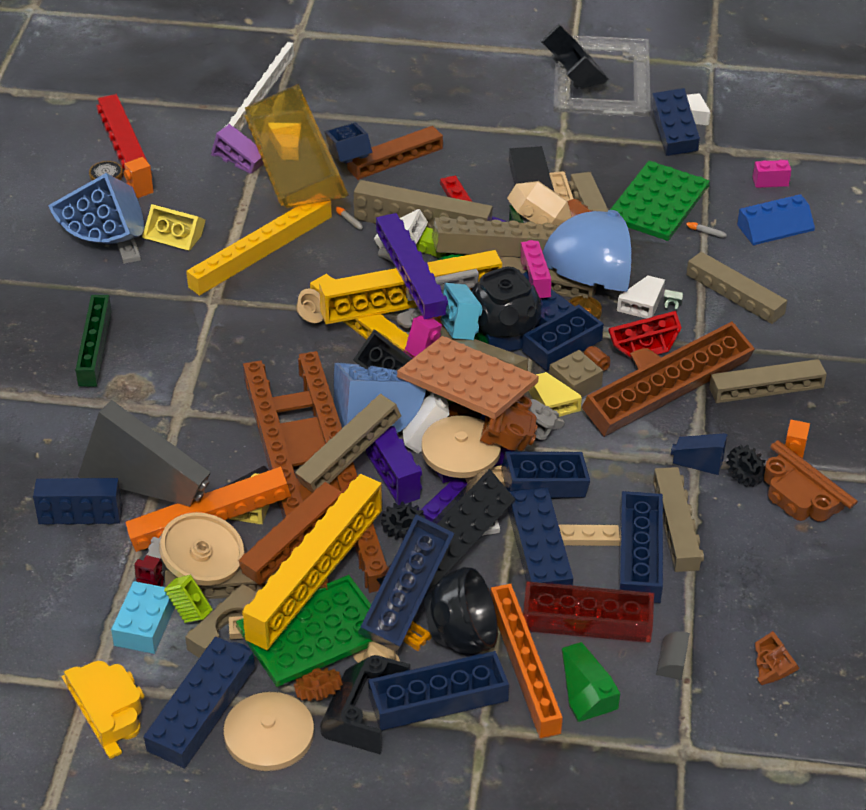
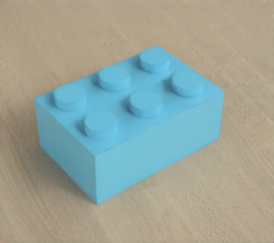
M445 283L443 295H446L448 299V306L446 307V315L441 317L442 324L452 338L474 340L475 334L478 333L479 329L478 318L482 314V305L466 284Z
M133 581L111 629L114 646L155 654L175 609L173 602L164 592L165 587Z

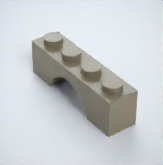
M244 584L238 589L233 590L225 601L219 603L213 612L185 636L187 650L200 658L215 636L220 638L218 633L222 627L229 623V617L243 616L244 607L252 602L257 592Z

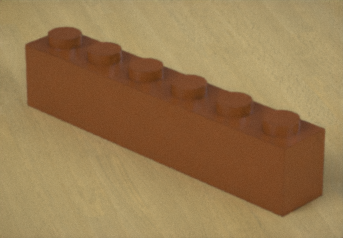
M430 126L371 147L373 153H370L366 158H353V161L347 163L348 170L359 180L443 149V135L434 126Z
M326 482L319 488H316L307 499L302 501L277 526L273 527L265 537L259 540L247 553L242 555L238 560L242 574L261 585L280 567L283 561H286L291 556L293 549L303 542L305 535L314 529L317 521L326 515L328 508L337 502L339 495L343 492Z

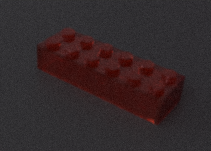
M526 581L523 616L529 631L651 643L654 593Z

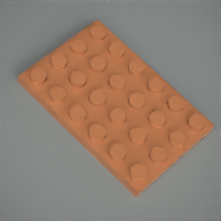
M441 336L397 370L398 378L492 419H496L538 383L539 379L538 375L444 336Z

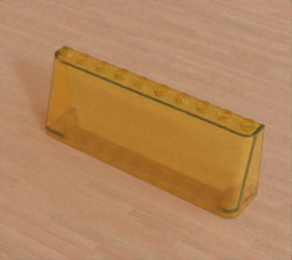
M299 84L245 107L247 114L244 116L281 206L285 205L286 208L342 199L349 196Z

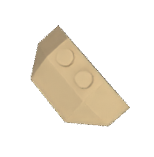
M539 181L517 183L507 197L517 213L536 224L551 223L553 225H561L572 218L568 201Z

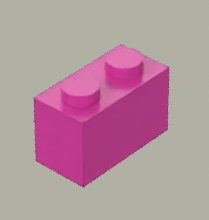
M788 160L755 161L752 178L756 188L789 186L792 170Z
M422 315L413 318L405 351L416 357L440 338L442 324L433 318L424 319Z

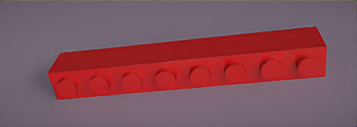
M117 94L99 97V104L96 105L97 112L100 114L101 122L104 123L105 131L108 132L110 142L112 141L113 149L116 151L123 170L125 169L124 163L140 157L146 160Z

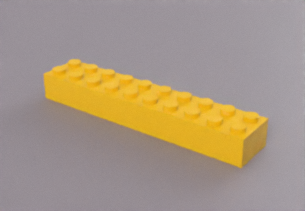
M496 250L427 262L430 273H433L435 277L477 269L479 272L478 282L485 273L502 268V261ZM396 268L319 282L320 312L325 324L417 307L414 300L408 301L406 285Z
M362 474L355 480H352L348 489L339 495L337 502L328 508L326 515L317 521L310 533L305 535L303 542L293 549L291 556L286 561L282 562L275 575L270 576L264 588L260 589L252 602L243 609V628L246 641L265 650L270 648L382 512L381 482Z

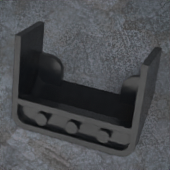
M560 24L540 41L553 54L551 56L556 63H562L568 71L566 75L572 80L571 83L575 88H589L605 84L609 80L588 52Z
M372 655L347 668L342 676L343 685L340 686V690L335 691L321 721V735L325 739L381 755L382 729L362 724L363 712L355 705L367 678L373 679L410 670V664Z

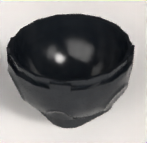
M506 266L485 273L471 290L482 305V314L478 318V330L482 333L497 338H512L524 335L531 331L536 324H539L541 318V299L534 284L519 269Z
M462 567L443 576L433 591L427 592L424 597L427 624L432 638L441 645L449 646L455 651L462 653L479 654L494 648L498 636L497 615L492 596L482 575L474 568Z

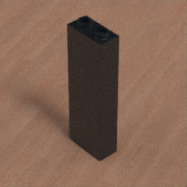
M542 146L509 148V165L514 185L517 183L539 181L554 191Z

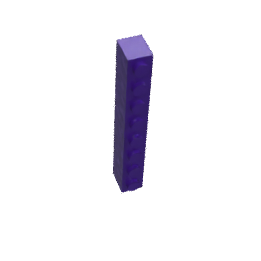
M397 213L376 217V232L423 318L429 319L446 315L448 299L446 295L442 294L441 286L436 283L434 274L430 273L428 263L424 262L421 251L417 250L414 240L412 241L409 230L405 229L403 220H400Z

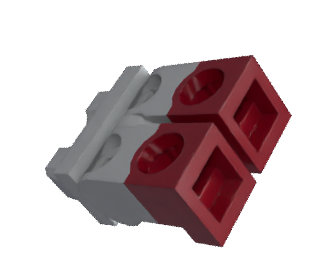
M161 536L160 538L153 537L148 547L149 552L144 560L137 559L135 562L136 582L164 586L165 570L169 569L162 561L159 551Z

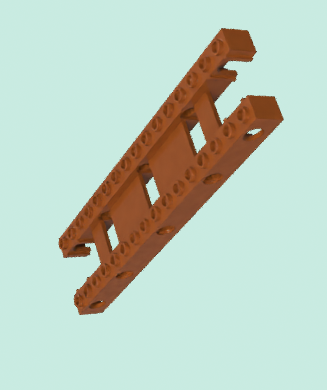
M317 351L299 354V376L303 378L304 392L272 397L270 381L267 380L265 364H262V360L243 363L244 381L269 470L278 467L282 468L291 497L278 501L283 519L312 494L295 477L293 466L306 463L342 429ZM311 407L313 415L316 416L280 423L277 413ZM352 462L329 484L344 493L351 481L358 477L354 463ZM372 522L353 546L357 553L359 569L364 571L365 589L367 588L369 593L379 590L381 584L376 579L387 569ZM328 578L318 589L327 588Z

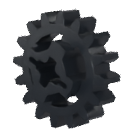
M739 445L727 455L729 460L726 464L730 466L728 472H733L732 478L737 477L739 484L744 482L746 487L748 485L754 487L764 480L765 466L763 464L766 461L761 460V453H755V448L750 450L749 445L745 447Z
M401 501V505L393 503V508L387 506L386 511L382 512L381 526H383V531H387V536L395 535L396 540L399 537L404 539L415 515L417 514L425 518L424 511L419 510L418 505L412 507L411 502L408 505H405L403 501Z

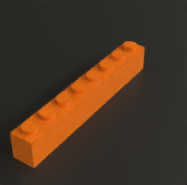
M278 467L205 493L199 502L194 501L191 506L177 503L126 521V526L132 545L137 552L148 548L153 537L160 538L167 524L180 515L199 512L227 520L289 498L291 494L282 468Z
M511 584L491 587L490 594L495 606L498 628L539 738L561 734L563 717Z

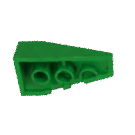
M579 642L563 647L562 657L568 690V703L576 720L581 722L618 710L620 692L611 676L586 646Z

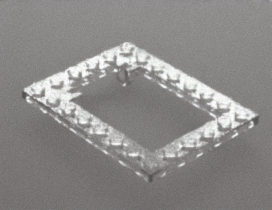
M572 36L585 50L622 52V60H633L634 101L570 98L571 79L566 75L568 71L562 63L555 62L553 112L650 116L649 39Z

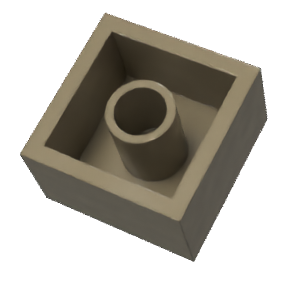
M580 350L550 364L549 374L580 394L581 397L602 387L603 370Z

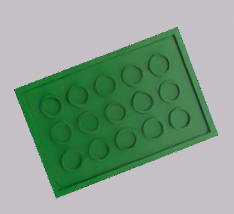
M648 161L610 210L617 211L625 220L628 228L669 241L707 190L710 180L658 164L657 162Z
M347 575L327 583V588L317 589L268 650L249 641L246 642L275 686L278 687L311 673L313 669L325 667L368 648L369 643L373 640L358 634V631L371 603L351 576ZM240 619L236 621V627L245 639L244 620Z

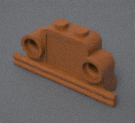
M523 395L496 419L485 415L480 441L488 445L496 443L506 449H517L519 451H524L527 445L531 446L536 438L535 432L538 427L536 425V415L528 411L532 406V401Z
M779 440L770 446L779 455L771 457L766 461L764 480L770 485L767 495L774 504H777L794 519L803 521L811 516L816 521H825L833 514L839 513L845 506L850 509L858 503L850 494Z

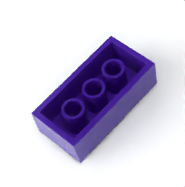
M390 426L366 449V455L397 505H401V501L406 504L420 499V490H422L420 476H422V470L414 462L412 453L406 450L403 439H399L395 427Z

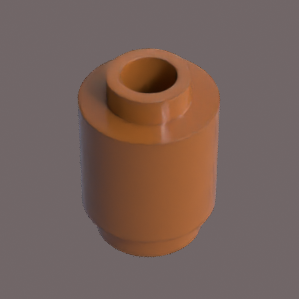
M590 346L585 350L584 354L603 371L609 368L610 357L598 347Z

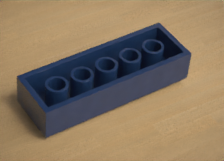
M548 487L510 491L515 500L507 509L531 600L572 595L574 578Z
M622 491L618 600L661 603L663 590V494Z
M417 514L415 515L358 634L395 652L398 651L454 536L453 532Z
M215 636L143 736L146 751L185 769L254 670L253 652Z
M496 651L368 679V692L379 729L385 730L506 702L509 697V683Z

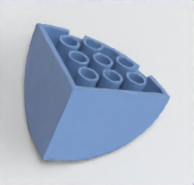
M108 173L101 175L48 205L57 222L66 231L86 241L101 244L120 243L140 236L144 230L142 211L133 187Z
M592 211L576 215L562 223L551 234L543 249V255L549 269L555 268L557 269V274L583 284L594 286L597 283L605 286L604 289L628 292L631 273V241L627 224L617 211Z
M334 364V405L342 428L379 394L394 402L399 409L401 417L392 425L397 433L414 419L421 408L426 389L398 378L397 370L370 366L368 369L359 366V364Z

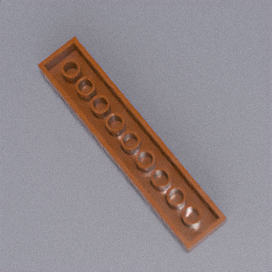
M732 321L587 395L582 409L605 437L709 382L711 374L728 372L747 362L755 348Z

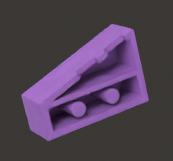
M228 124L216 134L211 155L214 157L220 156L223 158V161H230L235 164V167L252 174L264 164L267 153L238 129Z

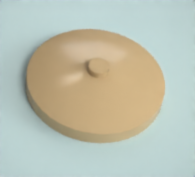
M451 416L438 420L428 427L422 437L421 451L425 462L438 473L455 478L475 477L478 473L495 466L500 458L501 446L496 443L488 445L480 441L484 424L483 420L470 416Z
M194 512L180 515L167 524L161 535L159 551L165 566L175 576L182 577L191 574L197 585L210 586L223 583L237 573L240 568L238 560L244 554V546L240 535L228 522L211 514Z
M278 692L258 693L243 699L230 711L224 724V740L230 755L240 764L260 771L279 770L296 763L308 752L314 738V723L308 708L298 699Z

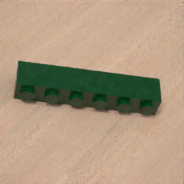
M91 295L75 369L78 386L97 387L112 312L109 295Z

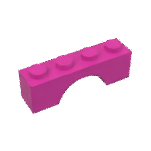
M528 240L527 242H521V264L523 270H528L529 281L534 284L540 298L551 297V276L539 241Z

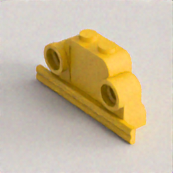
M94 661L81 668L72 667L65 670L64 675L61 677L109 759L119 756L122 751L116 741L132 739L140 732V722L137 715L142 711L141 700L144 699V694L139 686L136 687L134 685L135 681L131 672H126L124 667L119 664L108 667L107 663L103 661Z

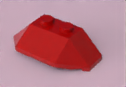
M672 311L612 327L608 331L613 346L632 359L630 353L643 348H648L657 355L669 352L682 327L677 312Z

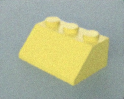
M151 204L142 238L190 251L202 236L206 220Z

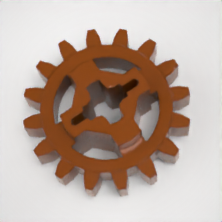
M320 668L313 669L311 673L303 675L301 679H296L294 688L297 698L300 697L301 700L307 698L308 701L315 698L318 701L327 698L328 694H335V690H340V686L343 683L339 671L336 672L335 669L329 671L328 668L322 671Z

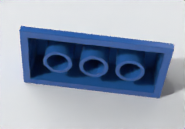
M801 194L739 209L737 226L752 245L815 230L809 203Z

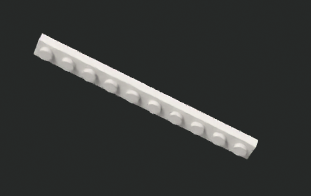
M287 42L281 49L279 55L269 65L266 73L257 82L255 88L251 90L250 95L245 98L242 106L238 108L228 124H231L239 131L242 130L293 59L294 43Z

